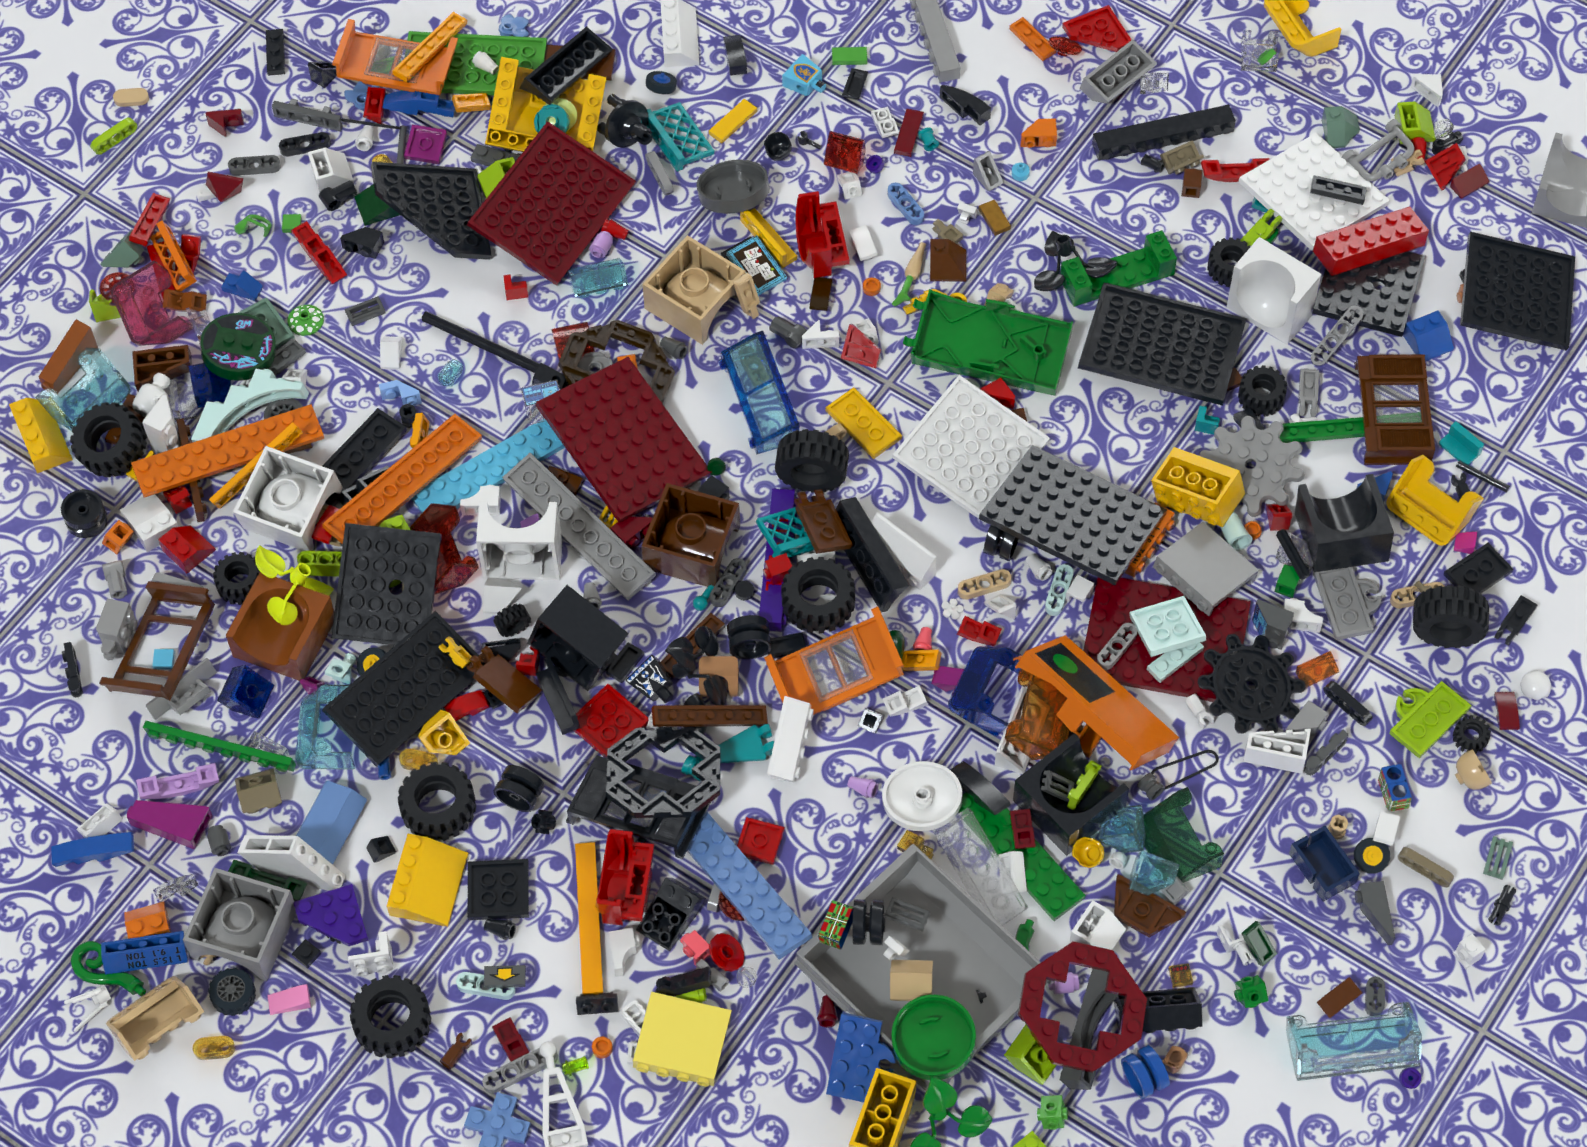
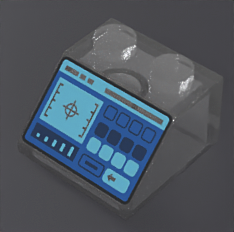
M557 379L520 388L529 425L546 421L535 404L537 401L560 390Z

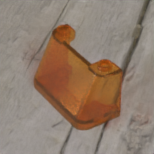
M1019 669L1018 684L1022 687H1027L1021 719L1014 720L1008 724L1005 739L1032 760H1039L1068 739L1069 729L1056 715L1067 700V697L1051 683L1023 669Z

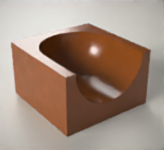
M260 572L226 633L231 653L234 658L300 681V679L306 677L333 626L334 608L331 597L297 585L287 601L297 607V618L290 625H281L270 615L267 604L273 597H280L284 600L293 583L277 577L269 578Z

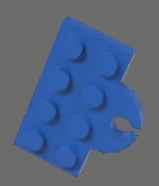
M841 1013L826 1091L827 1095L864 1102L876 1068L891 1073L894 1072L893 1068L883 1069L879 1064L882 1059H887L890 1063H896L893 1050L887 1044L879 1041L882 1020Z

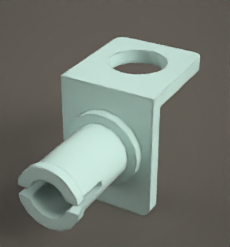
M347 653L342 661L333 658L325 670V675L331 676L334 680L350 684L351 670L356 662V657L351 653Z

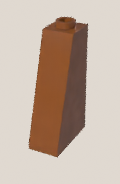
M77 319L73 322L38 376L41 387L45 391H51L57 395L98 348L90 326Z

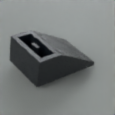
M665 878L636 931L671 951L698 914L706 898L674 878Z

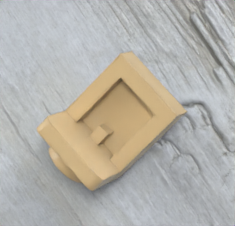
M997 283L989 290L986 299L1005 302L1006 299L1012 297L1014 290L1005 284Z

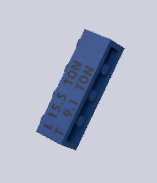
M184 931L101 943V957L105 975L188 963L187 948L183 942Z

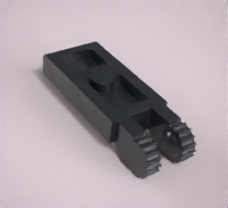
M1521 595L1502 621L1501 627L1494 638L1497 640L1501 638L1504 630L1507 629L1511 634L1506 638L1505 644L1509 646L1515 636H1518L1538 605Z
M71 642L63 643L65 651H62L64 663L67 662L68 665L65 668L66 677L69 679L67 685L73 697H80L83 691L76 652Z
M709 967L678 974L671 978L664 976L656 981L657 989L655 993L674 997L710 987L712 971Z

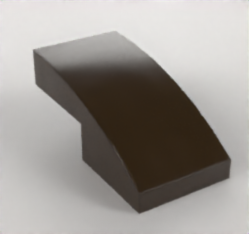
M814 278L809 309L828 311L833 279Z

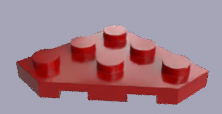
M1109 5L1062 23V28L1070 40L1114 52L1119 51L1132 40Z

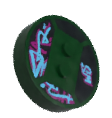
M245 313L222 315L211 321L203 330L200 340L201 357L206 367L219 377L236 381L252 379L255 369H269L272 365L276 352L275 336L269 325L256 316Z

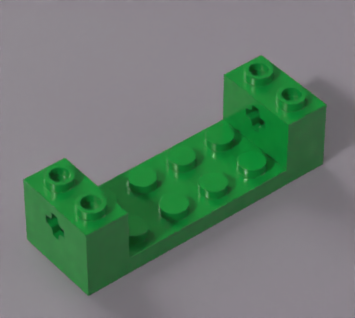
M1163 230L1146 235L1144 248L1110 258L1117 262V266L1103 277H1089L1079 257L1061 262L1060 274L1065 277L1063 286L1073 307L1099 299L1104 282L1131 289L1175 274L1177 257Z

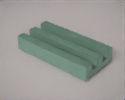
M1493 836L1483 874L1503 880L1513 842L1509 841L1508 843L1505 842V839L1501 838L1499 840ZM1495 844H1497L1499 848L1493 870L1489 871ZM1503 847H1506V853L1499 874L1496 873Z

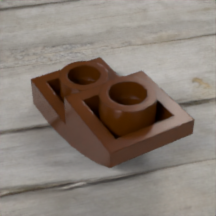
M1349 977L1317 1001V1004L1329 1018H1332L1363 993Z

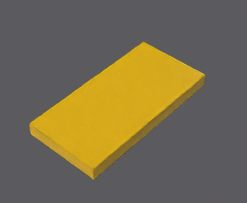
M854 387L825 407V411L838 424H841L847 433L873 459L902 439V435Z

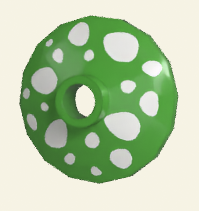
M309 304L294 308L288 316L290 330L301 336L316 333L324 323V316L321 310Z

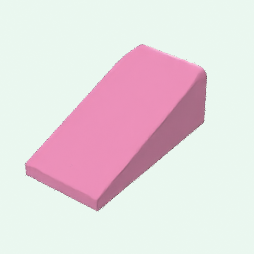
M299 985L268 995L270 1015L311 1008L308 985Z

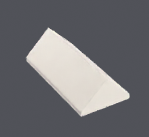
M1022 686L995 756V766L1019 774H1023L1026 770L1049 709L1045 703L1025 686Z

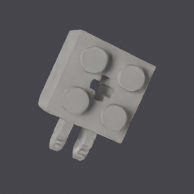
M108 598L105 602L96 630L102 642L101 652L104 653L103 656L106 660L114 659L116 653L125 654L126 648L129 647L132 632L137 628V620L128 602Z

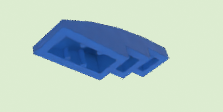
M132 832L115 833L73 840L51 846L52 865L59 867L72 862L82 864L91 860L101 862L134 852V836Z

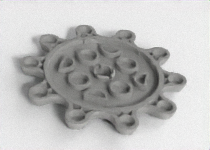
M1245 416L1241 420V429L1238 432L1231 433L1224 427L1216 428L1214 437L1219 442L1218 448L1212 451L1203 450L1198 456L1240 470L1245 495L1240 502L1247 506V512L1250 516L1256 517L1260 515L1261 505L1265 500H1273L1279 506H1284L1288 503L1289 496L1284 491L1285 484L1290 481L1300 482L1305 476L1302 469L1291 465V459L1300 454L1303 448L1301 443L1297 441L1283 443L1280 440V435L1284 430L1281 422L1274 421L1267 429L1260 430L1256 427L1253 417ZM1252 460L1256 463L1253 469H1248L1245 466Z

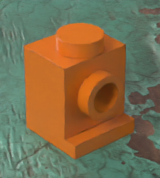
M118 520L105 534L102 544L115 554H118L132 538L134 531L128 524Z

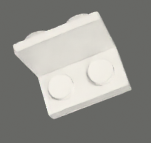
M387 931L378 932L379 940H375L377 952L348 956V962L353 975L362 977L369 973H387L389 970H394L392 947Z

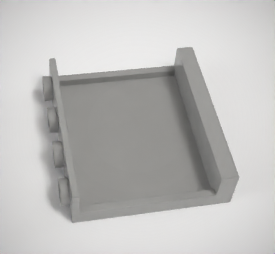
M1204 522L1197 525L1157 555L1153 568L1159 574L1165 577L1172 586L1176 587L1187 599H1190L1208 616L1211 615L1215 606L1245 583L1252 584L1259 571Z

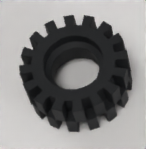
M514 604L513 606L509 605L507 609L503 608L502 612L499 611L494 617L493 622L502 637H509V635L512 637L515 633L519 634V631H524L525 627L529 626L531 617L524 605Z
M1470 715L1469 719L1467 716H1464L1463 719L1458 721L1453 732V742H1456L1455 746L1457 748L1461 746L1460 751L1463 752L1464 749L1470 751L1473 749L1475 754H1477L1478 750L1481 752L1486 748L1491 730H1489V724L1485 725L1486 721L1484 719L1479 721L1480 717L1477 716L1476 719H1473V715ZM1467 729L1475 730L1479 734V738L1477 740L1468 739L1464 732Z

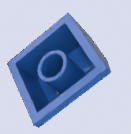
M1438 310L1406 323L1403 337L1415 354H1425V362L1454 350L1448 324Z

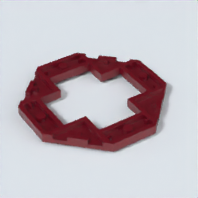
M1072 941L1024 974L1018 1016L1031 1031L1030 1033L1048 1055L1047 1058L1052 1064L1093 1073L1141 1040L1147 998L1113 950ZM1069 963L1108 972L1105 992L1125 996L1120 1033L1099 1031L1096 1050L1057 1042L1060 1022L1040 1017L1046 979L1065 983L1067 981Z

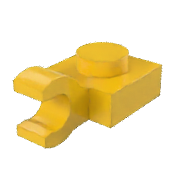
M447 637L445 639L449 647H446L444 644L439 645V649L442 652H449V656L457 666L464 668L470 663L469 659L472 656L461 645L458 646L453 638Z

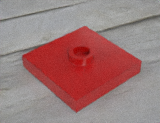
M746 817L737 847L748 859L774 865L785 827Z

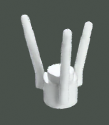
M104 984L92 991L64 1001V1004L76 1003L91 997L95 1005L100 1004L74 1028V1032L81 1029L100 1010L109 1006L107 1001L111 997Z

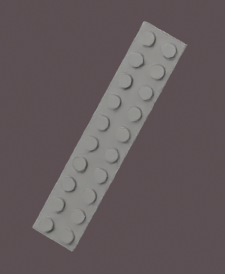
M531 453L502 477L541 517L546 513L549 502H557L562 537L626 600L629 601L656 576L655 572Z

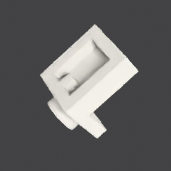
M855 171L837 175L845 199L862 195L860 180Z
M869 318L853 323L874 344L879 343L876 328Z

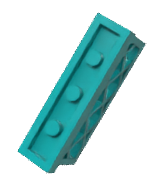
M680 102L653 112L651 109H647L649 115L647 128L652 131L650 135L676 171L683 170V165L714 155V149ZM678 109L681 115L672 114L671 111ZM657 116H664L666 117V120H659L657 119ZM668 119L678 120L677 125L669 123ZM680 122L688 123L690 125L689 128L680 126ZM665 127L675 129L674 133L667 132ZM677 130L686 132V137L677 135ZM689 134L697 135L698 140L688 138ZM674 139L683 141V145L675 144ZM686 142L696 145L695 149L685 147ZM701 146L706 148L707 151L702 152L697 150V148ZM683 151L688 152L692 156L685 158L682 153Z
M796 507L756 520L757 526L774 551L773 558L787 553L788 558L814 550L807 533L804 532L801 520L795 517V513H797ZM783 517L790 520L789 525L780 522L779 518ZM768 522L773 524V530L767 528L764 525V523ZM792 522L802 525V529L799 530L792 527ZM777 526L787 530L786 535L777 532ZM789 531L799 535V538L789 537ZM775 536L784 541L777 545L773 537Z

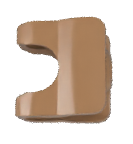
M735 656L701 657L699 659V674H708L711 677L718 675L727 684L730 697H737L739 691L738 659ZM699 678V694L701 697H708L703 685L706 678Z

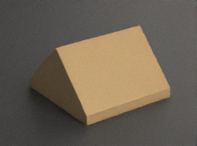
M891 960L890 1000L912 1001L924 995H932L933 961Z

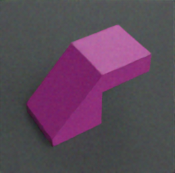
M939 666L938 670H934L931 684L945 692L957 688L967 695L973 696L976 695L979 677L965 669Z

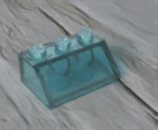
M620 258L568 270L573 294L575 297L578 296V298L588 297L590 293L594 292L596 294H603L612 288L614 290L624 289V286L628 285L625 266Z

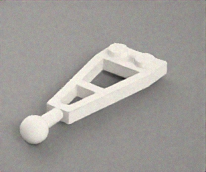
M544 1042L540 1046V1054L545 1058L547 1070H543V1138L545 1147H587L588 1142L584 1123L560 1067H555L553 1056L556 1053V1046L552 1042ZM557 1076L564 1093L549 1096V1077ZM567 1101L577 1126L549 1131V1104Z

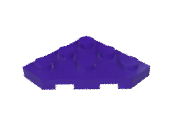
M352 884L293 902L300 924L314 928L325 936L335 938L346 946L369 941Z

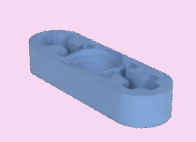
M891 183L888 186L887 193L889 199L910 224L920 225L924 221L923 209L900 183ZM903 201L911 203L907 207L901 205Z

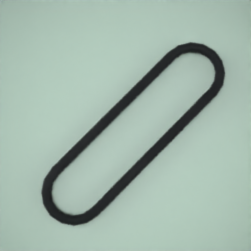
M341 119V121L399 130L401 129V127L371 123L351 119Z

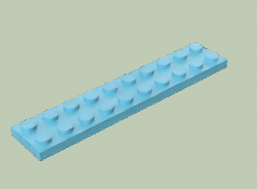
M545 418L433 480L416 494L412 500L428 523L432 524L460 508L461 499H467L477 494L480 486H499L505 481L502 477L529 453L541 462L564 449L565 446Z

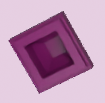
M310 676L300 679V684L308 695L325 686L324 682Z

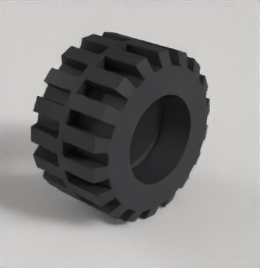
M1229 237V240L1223 238L1221 242L1217 241L1215 246H1212L1207 270L1209 271V276H1213L1212 280L1214 282L1218 281L1219 285L1225 284L1226 287H1230L1235 265L1227 264L1224 261L1233 260L1238 262L1251 247L1250 245L1247 246L1246 241L1241 242L1239 238L1234 240L1233 237Z
M1262 365L1261 368L1255 366L1253 370L1251 368L1248 369L1247 373H1244L1238 392L1239 403L1243 404L1242 408L1244 410L1251 408L1256 413V416L1259 417L1260 414L1266 417L1269 413L1273 415L1275 411H1279L1284 404L1287 392V381H1284V375H1280L1278 370L1274 371L1273 367L1266 368L1265 365ZM1265 388L1269 390L1271 393L1260 394L1256 392L1254 389Z
M234 552L231 553V556H224V560L220 559L218 561L219 566L215 565L213 577L217 591L224 601H229L230 604L237 602L238 605H242L260 571L257 568L255 557L252 558L248 553L245 555L244 552H239V554ZM236 575H248V577L242 582H230V580Z

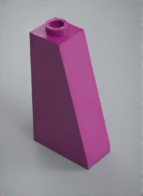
M136 800L134 805L130 806L127 811V819L131 826L195 849L212 818L210 808L207 806Z

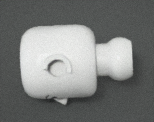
M157 373L153 377L152 384L142 385L132 404L134 411L146 418L163 394L167 395L169 399L168 394L164 390L170 385V378L164 374Z

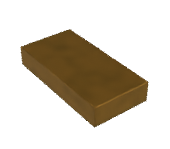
M995 199L978 206V210L995 236L1011 229L1010 223Z

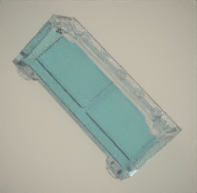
M1409 1002L1392 1005L1388 1010V1014L1310 1024H1307L1306 1018L1302 1015L1287 1016L1286 1034L1297 1081L1420 1066L1422 1034Z

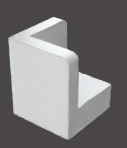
M1077 575L1066 592L1065 601L1070 602L1073 597L1084 602L1086 597L1090 598L1092 595L1094 583Z

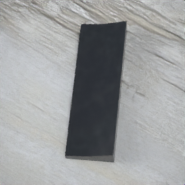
M586 26L525 77L519 89L539 97L550 105L606 58L613 49Z
M857 498L840 500L836 511L852 542L851 548L844 551L881 613L886 612L899 595L909 587V584Z

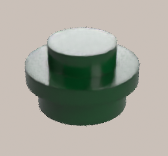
M712 458L707 465V470L711 471L713 476L722 474L726 469L725 462L720 458Z

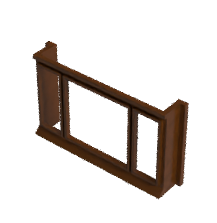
M148 581L145 588L152 596V599L114 678L102 677L99 684L105 686L109 692L118 691L163 697L170 701L215 604L208 595V588ZM160 601L202 606L195 620L153 615ZM150 622L192 627L171 671L129 666ZM125 673H133L168 679L163 687L160 684L123 680Z

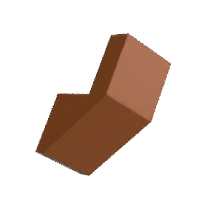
M167 289L164 290L163 308L181 312L205 313L207 295L193 291L183 293Z

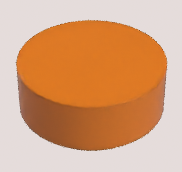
M871 277L864 280L863 292L866 295L875 296L880 292L881 283L878 279Z
M604 1036L597 1037L592 1043L593 1054L601 1059L611 1055L613 1050L611 1040Z

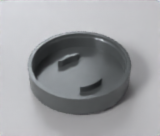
M729 160L715 164L699 176L696 185L699 201L702 206L710 211L724 214L743 212L759 205L767 197L770 190L765 168L749 160Z

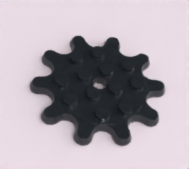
M1229 634L1225 640L1228 649L1226 653L1220 654L1213 649H1208L1204 652V660L1212 667L1213 672L1210 675H1201L1197 683L1199 688L1213 692L1216 700L1209 706V712L1212 716H1220L1223 713L1232 715L1235 719V731L1239 734L1246 733L1251 723H1258L1264 731H1274V733H1277L1276 717L1283 715L1288 719H1294L1300 710L1291 702L1290 697L1293 693H1302L1306 689L1304 681L1291 678L1288 675L1287 669L1293 664L1294 658L1288 652H1284L1279 656L1272 655L1268 650L1269 641L1263 635L1257 636L1252 646H1245L1237 635ZM1246 682H1253L1255 689L1250 690Z

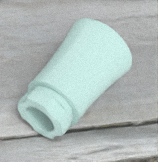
M1233 511L1225 525L1220 527L1226 542L1236 551L1245 549L1253 540L1235 511Z

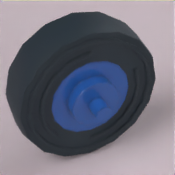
M653 71L646 76L645 84L654 93L671 94L676 90L677 79L670 73Z

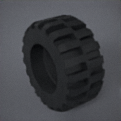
M108 402L101 403V406L94 405L91 410L83 412L84 415L76 420L77 425L73 426L71 431L73 435L70 436L71 449L76 459L97 476L111 477L113 474L116 477L120 476L123 471L125 473L130 471L131 462L142 458L144 454L143 449H146L147 445L145 441L147 434L140 420L127 407L114 402L111 404ZM112 428H121V435L115 446L107 451L97 452V442L102 434Z
M808 429L796 430L792 434H786L779 441L775 472L783 483L789 484L794 489L798 488L804 492L811 491V493L822 489L823 492L827 490L832 491L836 487L838 488L846 479L849 450L842 440H838V437L835 435H829L828 432H819V430L814 429L813 431Z
M811 557L807 558L805 562L803 560L797 562V567L792 566L788 570L789 574H785L783 578L781 596L785 616L789 617V621L792 624L797 623V628L801 630L805 628L809 633L819 631L820 634L824 633L825 630H829V632L834 631L836 626L841 627L845 624V620H849L851 612L855 608V582L851 578L849 570H844V565L839 562L836 564L835 560L831 558L824 560V557H818V559ZM815 585L829 587L836 593V597L832 601L823 605L810 604L803 600L800 595L804 590Z
M1441 585L1436 586V588H1429L1425 592L1420 593L1414 601L1413 630L1418 638L1424 640L1425 643H1431L1437 647L1461 648L1462 646L1468 647L1471 644H1477L1480 640H1483L1489 630L1488 601L1478 591L1475 592L1471 588H1464V586L1447 585L1442 587Z
M431 762L429 766L423 764L419 770L413 769L410 772V777L406 776L402 781L403 786L401 785L398 791V805L404 824L407 828H410L412 834H419V836L428 837L436 841L443 838V841L449 840V836L453 835L456 837L460 835L459 831L461 829L465 831L468 828V822H472L474 818L473 813L476 812L473 786L466 773L459 771L457 766L452 765V767H449V764L442 762L441 765H437V762ZM435 790H445L456 797L452 806L441 813H427L419 808L421 799L429 792Z
M385 975L378 981L377 978L371 980L370 985L364 984L361 987V994L357 992L354 996L355 1003H351L350 1021L359 1044L364 1046L365 1050L369 1053L374 1051L375 1056L382 1057L383 1054L387 1058H394L396 1054L402 1057L405 1056L404 1052L408 1050L410 1053L416 1050V1044L421 1045L425 1041L423 1035L427 1036L430 1031L431 1012L424 992L421 991V988L416 983L412 984V980L408 978L402 980L399 975H394L393 978ZM400 1003L409 1008L410 1014L407 1021L397 1029L389 1031L380 1030L372 1024L374 1013L385 1004Z

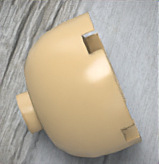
M1473 749L1460 756L1456 763L1458 773L1455 774L1460 785L1464 783L1469 789L1480 790L1492 784Z

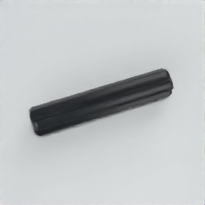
M1285 529L1277 531L1276 537L1301 580L1308 578L1310 572Z

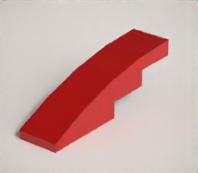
M307 221L291 230L301 247L331 284L347 276V273L328 245L326 246L319 235L315 234Z

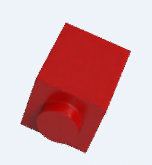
M787 553L765 561L763 573L766 580L770 579L772 585L783 582L785 574H789L788 570L792 567Z

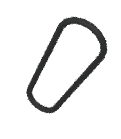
M1204 750L1193 755L1175 760L1173 762L1158 766L1155 769H1153L1151 773L1154 774V772L1159 769L1202 755L1204 753L1214 754L1216 761L1213 764L1185 778H1182L1168 786H1165V789H1169L1193 776H1196L1214 767L1215 765H1217L1219 758L1217 753L1213 750Z

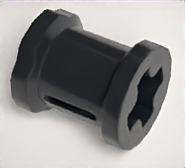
M405 404L400 408L399 413L402 417V424L410 428L415 420L416 408L411 404Z

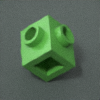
M1062 1095L1041 1096V1108H1037L1038 1121L1042 1122L1043 1129L1055 1130L1057 1128H1064V1122L1068 1120V1108L1064 1105Z

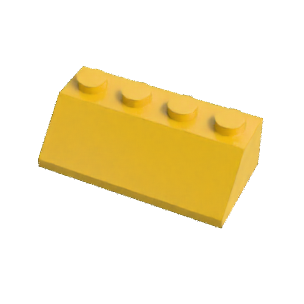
M26 397L9 404L37 474L73 460L49 401Z

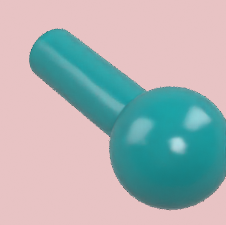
M709 585L701 596L694 598L693 607L696 610L703 611L707 608V600L714 586Z

